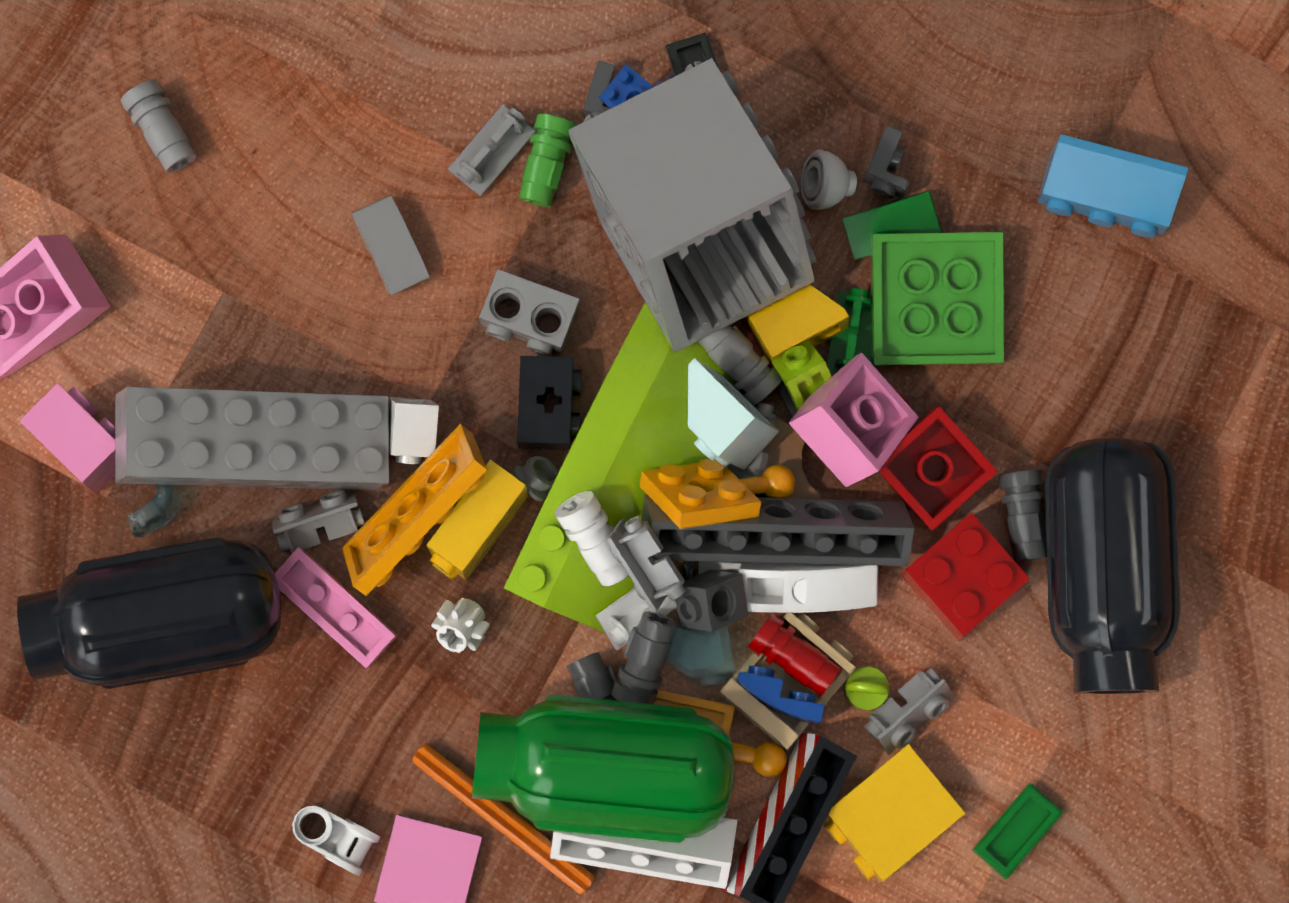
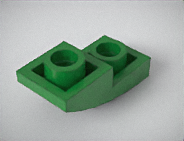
M930 190L893 200L885 205L846 215L842 218L854 260L871 255V234L943 232Z

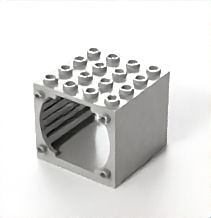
M712 58L703 63L695 61V67L689 64L685 72L603 113L593 112V118L589 114L583 123L568 130L599 222L674 353L815 282L811 264L816 262V257L808 243V240L811 239L810 233L801 218L805 216V212L796 195L799 192L797 182L788 167L783 170L779 168L776 163L779 156L772 140L768 135L760 137L755 129L759 127V123L748 102L742 105L736 98L739 95V91L733 77L728 70L721 73Z

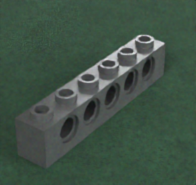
M647 494L644 495L641 520L642 522L648 521L664 547L661 552L652 556L654 560H659L669 555L671 560L884 566H908L915 527L904 501L757 497L761 501L759 517L679 529Z

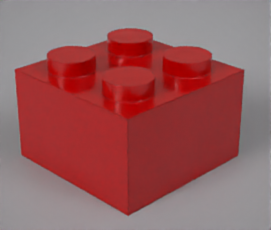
M940 406L932 407L910 428L878 471L879 475L931 531L998 472Z
M972 512L901 574L958 641L1030 580L1027 574Z

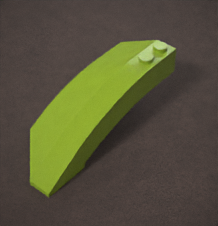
M644 303L612 364L504 586V589L543 608L604 633L605 631L596 615L634 588L633 580L628 575L614 585H601L595 573L590 570L578 550L576 541L569 540L565 529L561 527L555 517L556 509L568 498L584 491H592L601 504V509L608 516L607 525L616 527L623 518L626 522L636 516L642 518L644 495L646 493L640 488L641 471L659 469L667 464L680 466L699 463L703 459H709L695 446L694 442L698 437L688 428V364L695 358L721 373L731 384L734 382L707 355V351L698 341L674 353L646 303Z

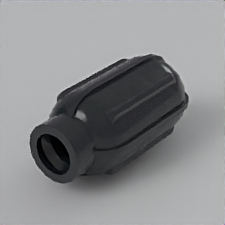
M1115 437L1081 441L1073 446L1064 448L1053 458L1046 476L1048 616L1051 632L1060 649L1073 659L1074 693L1136 694L1159 692L1158 657L1171 646L1178 632L1181 612L1177 485L1174 467L1166 453L1152 443Z
M218 537L83 561L78 564L77 570L63 579L58 589L19 596L17 601V619L23 655L33 680L69 674L78 681L112 689L246 664L248 660L260 656L274 642L281 626V598L276 576L264 551L256 545L245 543L241 540H224Z

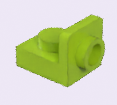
M810 341L804 342L800 346L791 347L780 357L772 361L797 411L812 393L832 377L826 362Z

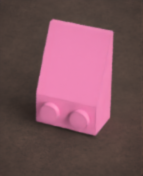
M67 235L36 236L0 267V381L82 331L110 307L109 302Z

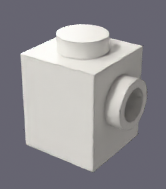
M388 397L389 454L395 456L396 462L421 464L422 457H429L435 451L439 405L432 400Z

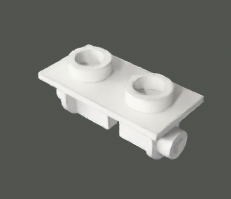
M633 588L598 613L596 618L615 650H618L628 643L632 628L634 626L638 627L642 613L653 611L646 600L641 599L635 588ZM667 595L656 613L665 616L677 608L676 599L671 600Z

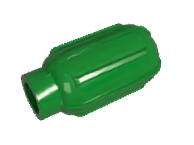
M550 695L546 698V701L530 706L520 716L480 712L472 798L511 802L519 814L534 822L537 829L681 843L685 838L700 837L713 830L727 814L735 779L732 741L721 727L711 719L697 715L691 708Z

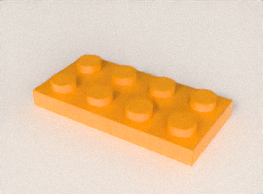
M461 423L342 547L352 585L365 596L375 586L380 587L385 584L391 577L394 567L405 555L413 554L422 544L424 535L435 524L444 522L452 513L454 504L466 492L469 493L475 490L483 480L484 473L487 471L474 434Z

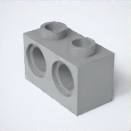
M497 269L479 320L481 326L487 327L485 333L491 337L510 342L512 336L528 342L526 348L537 354L551 356L553 351L562 355L580 308V299ZM506 299L516 301L520 305L518 314L512 318L500 317L496 313V307L501 301ZM545 314H553L561 320V325L553 333H544L536 326L538 319Z

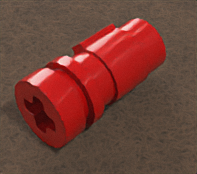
M772 613L747 648L758 657L761 654L765 655L766 659L764 661L769 665L773 662L776 663L790 677L822 697L842 668L828 658L829 656L810 642L804 641L794 634L797 629L791 625L786 628L783 625L785 621L775 613Z

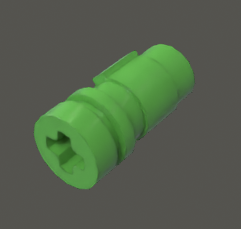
M537 114L533 128L537 133L532 134L530 138V143L533 144L531 154L527 158L518 199L533 205L551 208L565 166L566 154H571L573 148L570 144L571 138L568 130L577 126L576 123L549 114Z

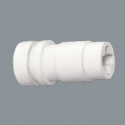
M584 491L565 500L556 509L555 517L561 527L565 529L569 540L576 541L578 550L590 570L595 573L601 585L611 586L629 575L623 564L614 558L610 544L607 541L608 536L615 527L607 525L608 516L601 509V504L592 491Z

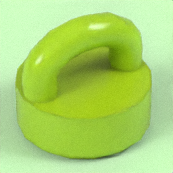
M870 666L860 667L853 671L846 680L845 696L856 709L862 711L875 710L888 697L889 682L884 673L877 668Z

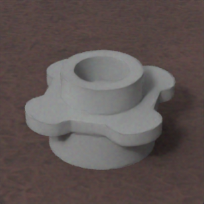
M535 456L530 457L526 461V465H517L513 469V475L526 485L528 494L533 499L543 501L558 475V470L548 459Z

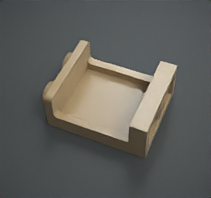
M786 613L782 618L785 621L783 625L786 628L791 625L797 629L794 634L804 641L810 642L829 656L828 658L842 668L822 697L790 677L776 663L773 662L769 665L764 661L766 659L765 655L761 654L758 657L754 653L719 692L723 699L730 705L735 706L737 711L775 743L779 744L785 751L788 750L810 723L788 717L760 703L737 683L739 671L748 673L749 666L775 670L774 678L783 679L780 697L788 698L790 691L803 692L815 695V703L825 706L856 669L850 663L854 656L837 641L833 640L829 645L816 633L820 627L804 613H798L796 616L792 613Z

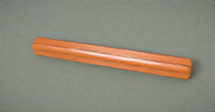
M423 744L414 754L412 761L416 766L578 894H584L595 880L594 875L581 864L550 859L552 842L501 801L472 798L473 779L430 745Z

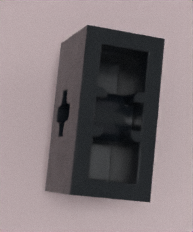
M520 355L517 431L519 449L570 450L571 439H575L580 430V413L572 412L573 396H581L582 370L574 369L573 357ZM547 394H555L556 402L562 403V405L554 406L553 413H545L544 405L538 404V402L546 401Z

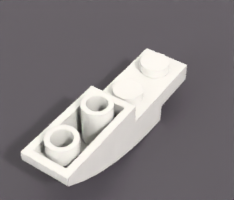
M699 561L698 575L709 570L742 573L748 612H827L873 607L878 604L879 565Z

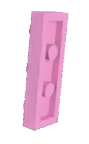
M298 547L276 571L275 576L279 590L365 668H370L398 636L303 548Z

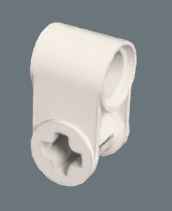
M307 806L301 809L295 815L292 823L293 833L302 844L325 855L324 858L357 876H360L363 871L360 865L372 843H378L381 838L347 818L344 820L330 811L317 806ZM311 813L320 814L326 822L325 832L317 839L307 838L301 829L303 819ZM358 837V842L356 846L354 847L351 855L347 857V853L351 848L355 838Z

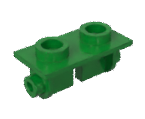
M852 288L851 292L838 290L836 303L843 307L849 315V329L832 337L830 340L827 367L831 376L836 374L860 353H863L870 362L872 360L871 295H868V290Z

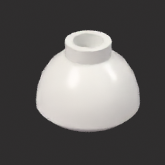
M819 149L808 157L801 175V194L808 208L811 210L831 208L838 204L845 196L850 197L854 194L857 186L856 174L854 171L848 170L845 163L838 156Z

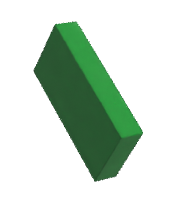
M1028 783L971 851L1006 880L1063 814V811L1031 783Z

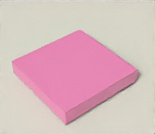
M396 815L374 902L466 903L483 837Z

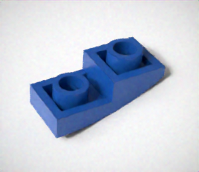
M749 666L748 673L739 671L737 683L760 703L774 711L803 722L817 725L822 722L824 705L815 703V695L790 691L788 698L780 697L783 679L774 678L775 670Z

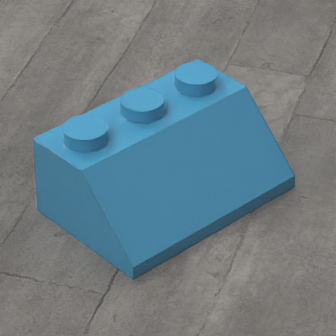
M1060 134L1049 154L1037 203L1047 205L1046 210L1056 215L1071 216L1072 212L1089 216L1088 221L1098 226L1113 227L1114 223L1131 227L1130 232L1134 235L1144 238H1155L1156 234L1163 236L1170 226L1187 176L1188 167Z

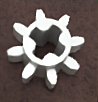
M465 598L458 600L455 605L451 601L445 600L436 613V619L431 624L432 628L437 630L436 636L439 643L447 650L458 653L463 651L466 646L476 651L485 638L484 634L490 627V624L484 621L485 614L481 606Z

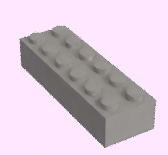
M125 387L115 395V483L376 490L389 484L388 396Z

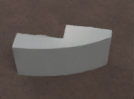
M391 195L351 212L367 252L371 254L388 294H395L430 278L414 240Z

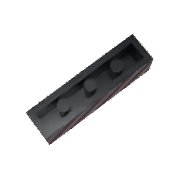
M801 733L784 770L728 877L726 889H722V891L745 903H784L857 758L855 754L821 735Z

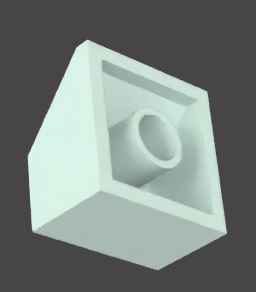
M695 358L688 364V428L698 437L694 442L695 446L712 461L716 459L725 467L731 463L744 470L780 431L721 373Z

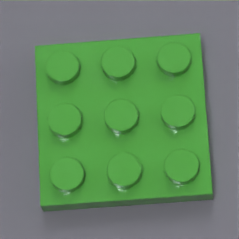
M1003 232L871 234L872 365L1004 363Z

